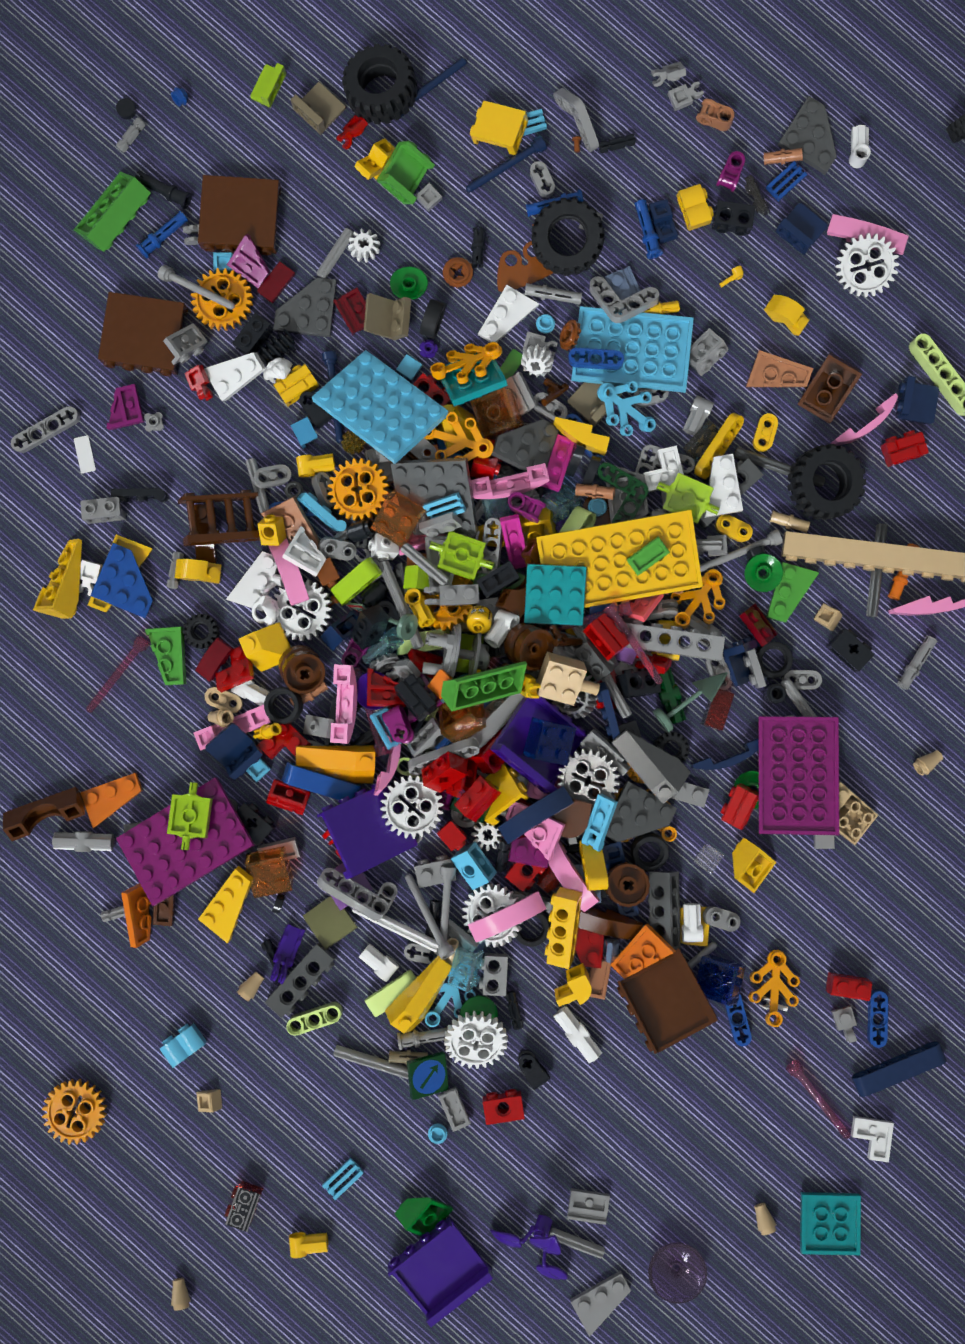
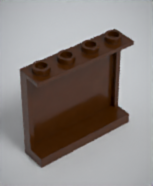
M203 175L198 244L201 249L207 252L222 250L223 252L233 253L244 236L248 234L260 254L266 256L271 255V253L277 254L275 241L279 195H281L279 180Z
M108 292L98 360L103 366L108 368L120 366L128 371L140 369L141 372L152 374L154 371L168 377L172 374L178 375L176 364H172L175 356L163 341L166 337L182 329L183 318L187 316L188 312L187 306L182 302Z
M679 948L673 954L617 982L619 985L617 990L622 998H626L628 1002L626 1007L630 1015H635L638 1021L635 1024L641 1034L644 1033L647 1038L645 1041L647 1048L650 1052L654 1051L655 1054L719 1021Z

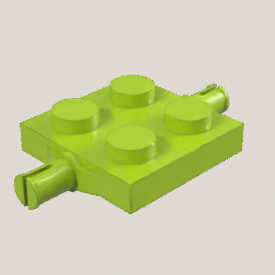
M681 473L677 474L675 481L670 486L661 481L658 483L660 486H657L656 489L667 493L663 509L670 512L691 509L693 522L697 524L706 510L716 515L718 514L720 507L710 504V496L714 490L713 487Z
M452 531L448 532L443 545L431 541L429 549L440 552L438 569L473 581L477 570L481 566L492 570L494 562L483 559L485 542Z
M190 782L189 794H172L167 834L182 837L181 850H189L191 838H208L213 799L202 798L196 795L198 783Z

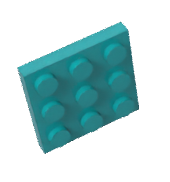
M482 360L478 361L468 374L469 381L465 384H459L456 377L457 373L461 372L464 367L446 373V377L441 382L454 407L508 386L506 378L496 360H491L486 367L487 374L483 377H477L474 368Z
M527 564L524 623L583 626L587 567Z
M801 1192V1254L860 1255L861 1195L859 1193Z

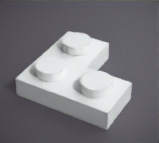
M677 446L659 449L657 453L661 469L643 473L649 492L658 490L656 488L660 486L658 485L660 481L670 486L675 481L678 473L684 475Z
M853 1116L851 1136L869 1140L867 1158L869 1160L889 1162L894 1123L892 1121Z

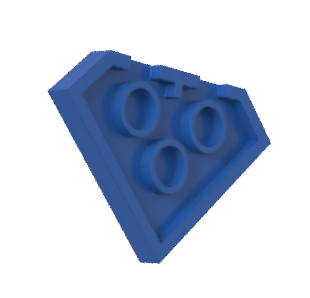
M113 543L90 596L146 618L153 599L132 550Z

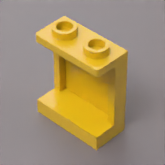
M483 100L482 106L477 110L475 125L473 124L470 129L473 143L478 145L479 141L504 147L507 148L509 154L516 155L529 121L526 111Z
M502 764L501 769L497 773L490 774L485 778L499 787L498 790L501 792L499 797L491 804L484 820L492 826L500 822L497 816L520 798L529 799L526 793L528 791L527 787L517 778L519 776L518 772L505 764Z

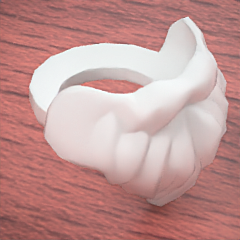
M275 358L266 366L263 377L265 380L276 383L274 378L285 379L289 375L293 364L285 358Z
M261 595L259 601L252 607L254 620L258 623H266L267 626L274 624L280 614L277 601L268 595ZM260 604H262V609L267 615L264 619H259L256 615V608Z

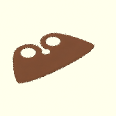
M532 241L526 243L523 247V256L528 260V264L525 266L522 264V257L518 252L509 250L502 254L497 273L498 291L503 292L506 285L513 289H518L526 286V283L532 284L553 274L551 270L544 268L536 257L528 255L527 249L532 245ZM510 254L515 255L517 258V263L514 266H508L505 262V258Z

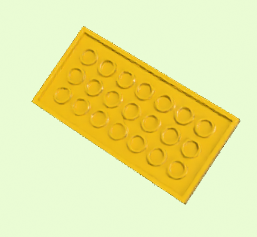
M691 509L536 536L540 564L587 567L584 608L703 587ZM658 536L670 553L637 576L626 559Z

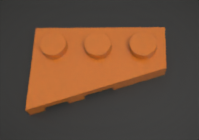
M137 773L80 792L93 829L143 791Z
M140 883L121 893L130 947L137 948L150 940L151 916L149 915V904L151 903Z
M647 923L613 961L611 966L625 979L673 954L676 950Z

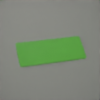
M512 349L500 367L506 379L513 376L521 364L523 354L515 349Z

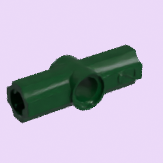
M671 668L665 674H658L661 692L658 694L662 705L665 707L666 714L680 705L682 700ZM683 708L669 718L672 724L686 720Z

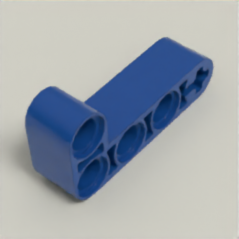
M287 762L281 779L288 785L337 800L347 796L352 799L356 797L354 793L360 791L361 788L358 784L296 766L292 762Z

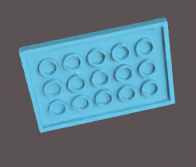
M580 306L578 323H580L581 333L575 348L618 350L624 355V364L618 370L573 367L571 381L595 384L611 383L615 386L626 384L628 381H635L638 384V388L685 393L694 318L640 313L622 323H614L602 308ZM575 354V361H579V354ZM588 354L585 355V362H587ZM599 355L591 357L593 363H599L602 360ZM605 356V364H607V356ZM613 357V363L617 364L619 360H617V357Z
M367 350L361 353L312 396L314 403L394 464L438 426L448 414L447 409Z

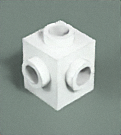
M386 532L376 533L368 544L371 558L378 559L379 561L394 560L399 554L398 535H390Z

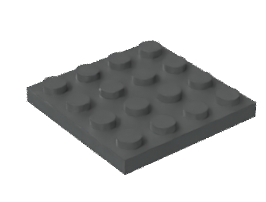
M467 458L402 460L396 464L391 462L403 535H425L419 530V523L430 520V517H427L426 509L424 510L423 505L459 492L466 511L457 514L462 519V527L452 532L458 534L477 533L478 526ZM457 499L431 507V509L433 510L457 502ZM457 506V507H454V508H452V509H449V510H446V511H443V512L434 514V516L439 515V514H442V513L447 512V511H450V510H453V509H456V508H459L460 506Z

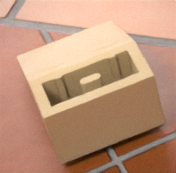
M839 781V834L853 845H856L878 814Z

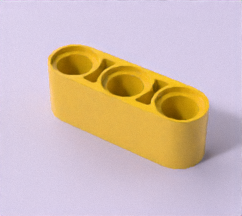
M580 840L579 849L587 891L608 889V875L603 850L598 852L593 849V846H586Z

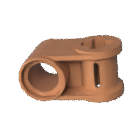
M704 99L702 101V109L697 114L696 120L703 125L711 126L720 131H727L732 126L735 114L733 109L717 103L712 99ZM721 117H727L729 120L724 121Z

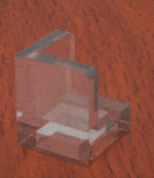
M705 843L693 862L712 874L724 855Z

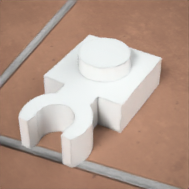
M82 560L80 579L83 582L79 585V593H82L84 587H87L88 595H91L94 588L93 583H96L102 564Z

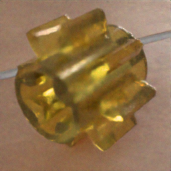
M347 431L343 435L344 439L341 441L344 451L353 455L356 452L360 453L364 449L362 446L366 442L355 433Z

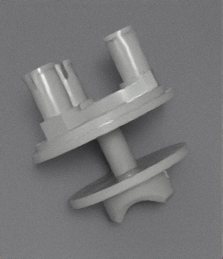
M458 623L456 626H453L451 634L444 633V635L427 632L425 644L439 646L444 649L443 663L423 662L422 673L436 675L440 669H443L454 678L458 658L469 660L468 675L476 673L477 670H487L490 662V655L488 653L490 647L487 644H481V633H477L474 636L471 650L460 649L461 624Z

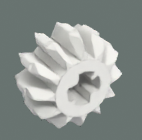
M361 228V234L354 231L353 235L355 238H349L351 244L348 246V249L352 251L351 256L353 258L357 257L358 262L364 258L367 263L369 257L374 260V254H379L378 247H380V241H377V235H372L370 229L364 233V230Z
M538 344L535 347L530 345L523 352L521 365H523L524 371H529V376L531 374H535L536 377L540 374L545 376L552 369L554 357L551 356V350L546 351V346L541 348Z
M479 822L481 827L474 825L473 828L478 832H472L471 836H478V838L473 842L478 843L481 841L479 847L482 849L485 844L486 851L490 850V844H492L494 849H497L494 842L499 843L501 839L497 838V836L502 837L501 832H497L499 831V826L495 828L487 822L485 825ZM487 829L491 830V835L493 837L491 839L489 837L488 839H485L483 833L484 830H486V832Z

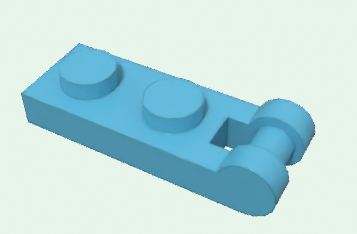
M305 492L298 496L297 500L330 529L336 532L346 529V522L331 515L332 511L325 505L321 506L317 503L318 499L313 494Z
M598 794L590 815L588 827L582 838L584 845H591L598 852L602 850L604 839L618 801L603 794Z

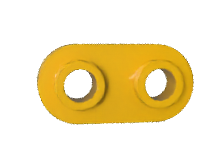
M770 413L764 414L758 421L753 438V447L759 452L767 451L773 444L778 427V419L775 415ZM764 422H769L770 427H766ZM759 440H764L765 445H760Z
M721 515L715 522V528L720 534L726 535L737 542H746L752 537L753 530L751 526L730 515ZM723 521H727L729 526L724 527ZM745 529L746 535H742L740 530Z

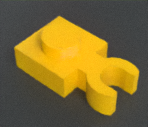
M525 674L520 694L526 698L539 699L537 688H541V685L536 683V679L530 674Z

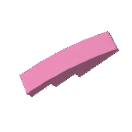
M835 214L832 215L827 235L846 238V242H851V238H855L858 241L860 234H862L864 239L867 233H870L871 239L875 234H878V240L885 237L884 243L892 242L889 249L896 248L893 252L894 254H904L909 238L908 235L870 222Z
M930 596L888 610L889 614L907 616L948 612L965 607V599L953 603L951 597H946L932 602Z

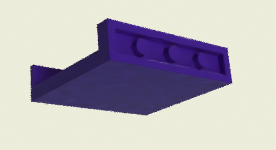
M540 696L539 699L524 697L490 750L540 791L549 795L557 790L554 784L558 779L557 776L562 773L559 771V768L565 767L562 762L564 760L569 761L567 756L570 754L573 756L582 740L587 736L585 734L586 731L580 726H575L569 716L561 714L559 708L547 702L546 698Z
M375 783L371 785V790L366 792L364 788L354 793L356 797L352 799L347 796L339 800V805L335 807L330 804L321 808L322 813L317 815V817L322 816L346 868V871L343 872L345 879L353 878L418 845L416 839H413L410 833L407 838L404 837V832L398 836V829L390 831L392 824L385 825L388 818L381 817L386 811L380 810L381 807L385 806L380 800L387 798L383 794V792H390L387 786L376 796L374 795ZM399 802L393 805L395 813L402 811Z
M450 1217L439 1221L432 1231L424 1233L419 1241L414 1245L410 1244L400 1256L393 1257L388 1263L389 1277L393 1275L426 1315V1322L430 1327L438 1323L493 1279L492 1269Z

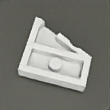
M300 526L282 558L316 577L326 558L317 549L314 541H310L304 533L305 529Z

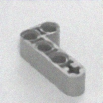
M333 868L324 869L317 879V885L320 889L374 921L380 920L387 913L398 892L395 884L386 882L375 894L352 879H345L342 873ZM341 886L346 887L348 892H343ZM383 890L388 891L389 894H390V897L386 896V895L383 893ZM357 896L363 897L365 902H360ZM374 906H378L381 909V913L377 912Z

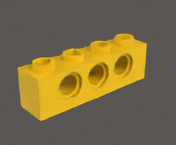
M560 887L556 894L553 893L551 898L553 910H551L549 915L551 927H549L547 932L549 944H547L545 949L547 964L569 969L573 963L583 892Z

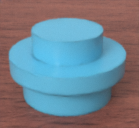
M543 314L538 317L536 327L539 332L547 334L553 331L555 321L552 316Z
M602 498L591 499L588 504V511L595 513L596 517L602 516L607 510V503Z
M439 1123L433 1124L428 1130L430 1141L435 1144L443 1143L447 1138L446 1127Z

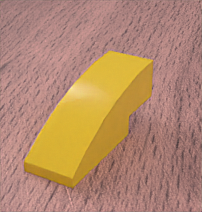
M555 417L553 425L575 444L578 443L586 446V450L605 456L610 437L591 433L593 425Z

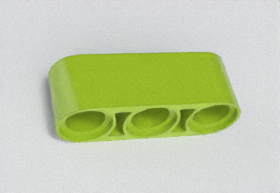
M369 557L333 586L330 591L343 606L382 574V571L374 560Z

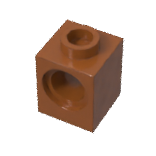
M330 557L327 558L317 576L324 588L328 587V589H331L342 579Z

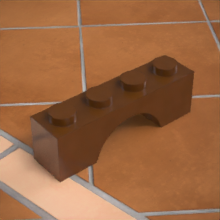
M529 538L521 554L526 564V576L527 564H540L536 538ZM526 576L518 587L503 589L495 604L497 608L522 618L525 612Z
M73 787L4 812L3 831L11 841L30 835L33 828L47 817L61 816L66 821H70L84 816L85 804L81 793L77 787Z

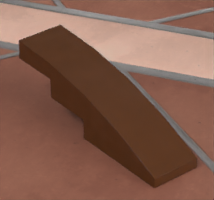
M592 907L586 912L580 909L578 928L597 934L632 940L643 926V923L609 909L606 910V913Z

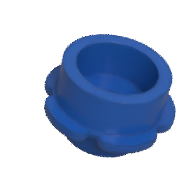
M175 87L174 91L171 92V97L177 106L186 105L188 95L183 88Z

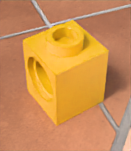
M270 514L264 516L258 523L261 545L279 546L287 538L283 517H275V515Z

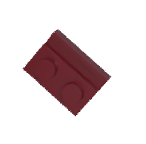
M358 288L342 295L337 300H333L352 335L364 329L366 302Z
M756 603L739 615L762 647L778 634Z

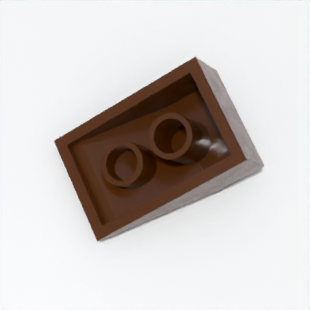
M830 352L797 405L830 424L863 371Z

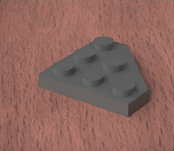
M808 96L781 138L778 146L782 149L785 148V150L802 148L803 162L826 175L837 157L825 105Z
M316 278L275 311L274 332H284L283 328H285L288 333L331 338L334 312L333 300H335L337 281L335 279Z
M542 419L501 434L495 439L492 456L527 472L526 467L543 463L546 464L547 468L559 430L552 423Z
M626 781L616 800L618 803L606 836L616 842H621L669 826L677 808L667 802L663 804L656 796Z

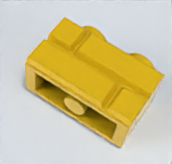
M306 364L295 366L291 370L292 373L287 375L285 379H276V383L273 384L287 407L298 401L302 393L312 392L319 387Z

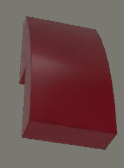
M219 637L216 638L202 657L195 671L209 682L214 680L215 673L218 672L222 664L226 663L233 648Z

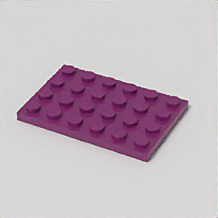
M758 717L759 834L839 835V717Z
M215 777L197 788L196 795L202 798L213 799L208 838H191L189 850H181L182 837L167 834L171 805L116 838L152 906L158 905L255 845L218 778Z

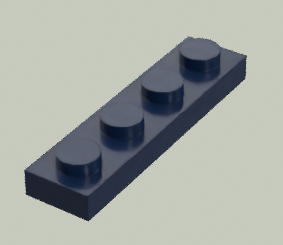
M605 682L599 683L600 689L597 699L603 705L600 711L603 720H607L608 725H605L607 736H611L613 740L620 735L608 687Z

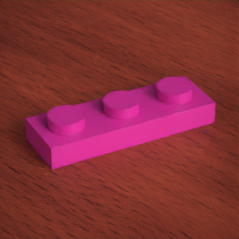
M557 434L547 465L550 481L542 485L556 492H559L575 444L567 437Z
M519 514L501 517L500 523L509 561L515 569L526 567L525 561L521 556L525 548V541Z

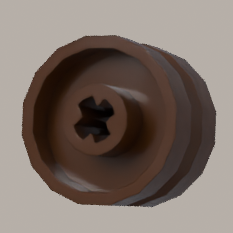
M523 622L514 626L507 634L504 643L505 654L513 663L525 661L527 663L526 669L537 671L541 669L546 653H553L554 639L548 631L531 623Z
M296 645L288 648L279 659L278 669L280 675L291 691L300 694L313 692L321 686L325 679L323 662L318 654L306 645Z
M624 862L616 864L608 871V889H606V893L611 900L625 907L637 906L645 900L649 893L650 883L643 869L637 865ZM624 881H628L630 883L628 888H624Z

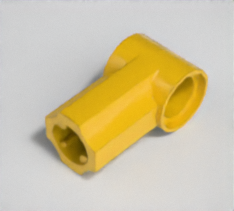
M333 453L296 457L299 477H311L319 472L336 470Z
M415 588L409 589L405 593L404 598L413 614L417 617L419 626L424 628L434 624L436 619L429 605L424 603V600L427 599L426 596ZM419 596L418 600L413 603L414 598Z
M295 1232L290 1234V1257L302 1258L311 1253L328 1252L327 1233L306 1235L305 1232Z

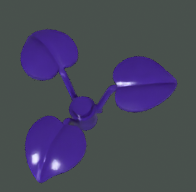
M538 1215L535 1226L531 1225L524 1238L490 1228L491 1233L499 1242L514 1248H521L522 1244L534 1232V1237H530V1243L537 1248L543 1249L542 1265L536 1266L537 1271L550 1279H568V1275L564 1270L546 1263L547 1253L553 1255L561 1254V1246L556 1235L549 1236L553 1222L551 1218Z

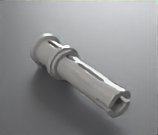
M447 1028L422 1032L413 1030V1032L405 1034L399 1032L397 1033L399 1050L411 1046L417 1048L420 1044L443 1041Z

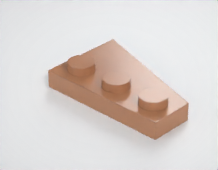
M759 350L746 387H807L813 368Z
M295 496L261 513L263 517L270 514L275 515V517H283L286 537L290 542L300 526L305 529L304 533L310 541H314L318 549L320 540Z

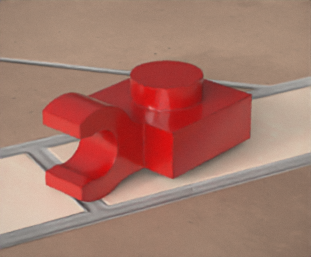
M355 115L344 126V131L337 136L336 140L342 142L345 139L342 147L346 150L349 149L352 145V138H356L364 132V128L368 125L367 121Z
M196 365L184 373L191 391H197L200 400L205 398L208 401L213 398L212 392L206 387V384L210 382L203 365Z
M639 652L636 658L641 659L643 662L637 661L635 666L637 668H644L646 666V669L654 673L665 674L671 666L672 659L656 654L649 656L644 652Z

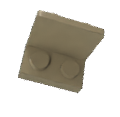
M320 82L303 98L300 99L296 94L291 98L293 110L320 135L346 109L345 105Z
M372 293L367 294L364 331L392 340L407 337L411 299L403 297L393 301Z
M584 382L568 399L567 403L595 427L606 415L605 402L601 401L597 395L598 388L602 384Z

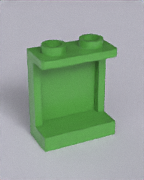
M412 141L398 142L377 182L403 204H414L417 199L413 195L426 171L433 169L435 164L430 161L431 158L427 154L421 153L417 149V145Z

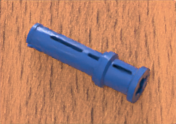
M581 189L570 194L562 193L557 198L526 204L528 217L540 214L544 207L550 205V202L554 200L560 201L561 198H578V201L583 202Z
M644 199L639 200L634 204L643 232L642 242L646 246L647 259H654L660 257L663 254V250L659 247V236L654 232L647 202Z
M179 211L178 214L154 234L149 233L148 238L140 244L137 243L135 246L146 259L149 258V254L156 248L159 249L162 245L161 243L187 222L188 219Z

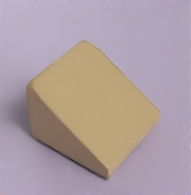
M823 603L814 620L827 629L834 631L842 618V614L839 610Z
M220 1089L196 1092L198 1112H215L222 1109Z

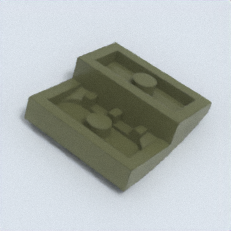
M331 896L303 915L308 926L326 950L358 928L349 912L345 908L340 911Z

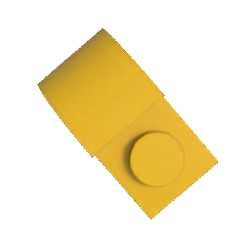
M385 138L374 143L369 155L358 160L355 168L368 180L373 177L377 180L395 147Z
M774 294L764 309L774 322L784 323L793 335L799 336L809 322V319L803 313L805 309L798 302L786 296Z
M177 559L174 578L219 584L222 565L202 560Z
M582 963L565 970L568 984L554 989L556 1002L559 1007L569 1004L574 1000H577L581 1005L589 999L592 990L590 977Z

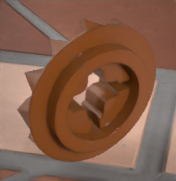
M456 257L446 262L443 268V277L449 286L458 289L459 287H465L471 282L473 269L466 259ZM462 267L461 274L463 276H457L454 279L455 273L453 271H458Z
M576 320L568 321L561 330L560 346L564 350H572L580 338V323Z

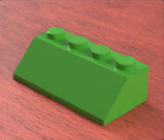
M119 172L74 228V231L97 249L103 252L108 250L113 245L115 237L124 231V226L127 222L136 216V211L139 207L148 201V196L151 192L135 177Z
M525 661L512 663L443 681L441 697L452 712L519 694L522 691L527 663Z

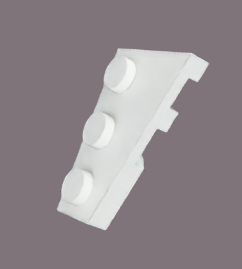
M506 285L481 327L478 336L489 342L497 343L515 325L535 310L539 303Z
M250 353L204 369L221 401H227L264 372L266 367L257 353Z
M733 454L713 457L709 486L713 487L714 490L710 496V504L720 507L717 515L706 510L704 518L742 512L743 506Z
M262 551L226 600L252 608L259 601L260 596L263 595L261 591L270 585L272 576L277 573L278 568L272 554ZM260 604L256 608V610L263 612L262 604Z

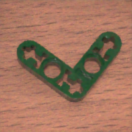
M611 463L601 464L598 468L599 478L627 494L612 523L621 520L620 512L627 517H631L630 520H633L648 495L647 485ZM609 467L612 474H615V471L619 472L614 482L610 481L612 476H603L602 468L606 469ZM621 476L628 478L629 483L625 487H621L617 483L618 478ZM642 486L645 494L639 495L637 500L641 502L638 504L634 499H630L629 496L631 495L634 498L637 492L634 490L635 487L639 488ZM631 502L635 505L633 513H627L624 510L626 503Z

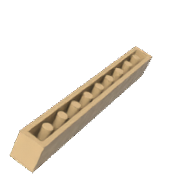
M788 531L784 533L781 557H786L785 560L787 561L804 559L805 563L816 564L817 561L824 562V565L827 566L844 564V568L852 569L855 566H861L863 570L875 571V568L883 569L882 572L884 573L901 571L902 575L914 576V573L922 574L921 577L924 578L941 576L942 580L948 581L958 578L961 579V582L965 583V553Z

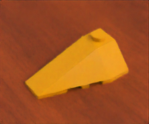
M373 745L296 746V766L351 783H373L375 749Z

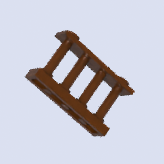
M242 490L240 493L197 496H195V493L183 494L178 500V504L187 505L190 528L188 535L183 538L184 546L260 541L259 530L254 527L251 500L258 497V492ZM232 501H243L247 527L245 531L238 532V529L235 527ZM213 502L225 503L228 530L225 533H219V530H217ZM194 503L206 504L209 526L208 534H200V531H198Z

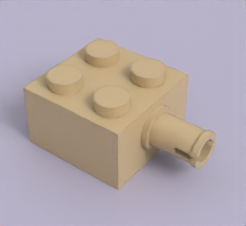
M551 652L546 653L536 683L541 685V688H537V695L573 706L580 691L597 696L600 684L584 680L587 669L583 661Z

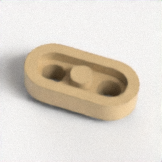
M211 687L205 693V701L215 708H227L232 713H237L243 707L241 697L231 692L224 691L221 693L217 690V687ZM215 693L219 695V698L216 701L213 699V695ZM232 700H235L237 703L235 707L230 705Z

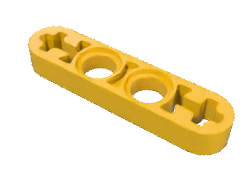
M731 413L696 464L694 469L696 476L702 479H707L710 476L713 457L724 455L743 426V416L736 413Z

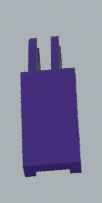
M290 924L286 925L273 958L275 963L270 980L276 981L281 964L282 968L278 983H284L287 969L293 966L294 958L305 930L293 927Z

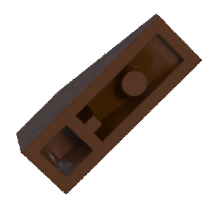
M194 504L198 531H200V534H208L209 526L206 504ZM216 544L195 545L196 560L217 564Z

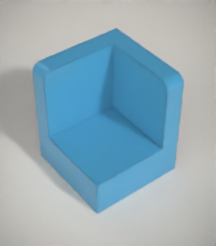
M308 417L290 425L303 449L306 448L305 444L318 438Z

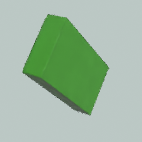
M657 536L627 558L626 561L638 576L670 552Z

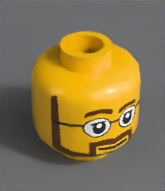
M478 605L472 607L468 612L466 620L467 628L475 634L487 633L492 625L493 614L485 606Z

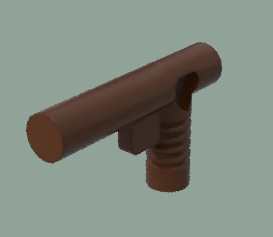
M546 378L543 384L549 387L547 392L550 394L541 400L542 405L547 406L569 389V385L564 383L560 386L551 379Z
M556 624L549 627L555 638L553 640L555 647L582 645L583 640L581 638H568L565 633L559 631Z

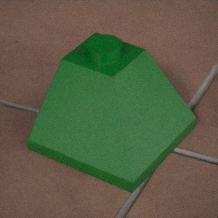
M430 1197L408 1198L394 1214L406 1231L422 1236L424 1233L432 1231L439 1221L445 1220L453 1208Z

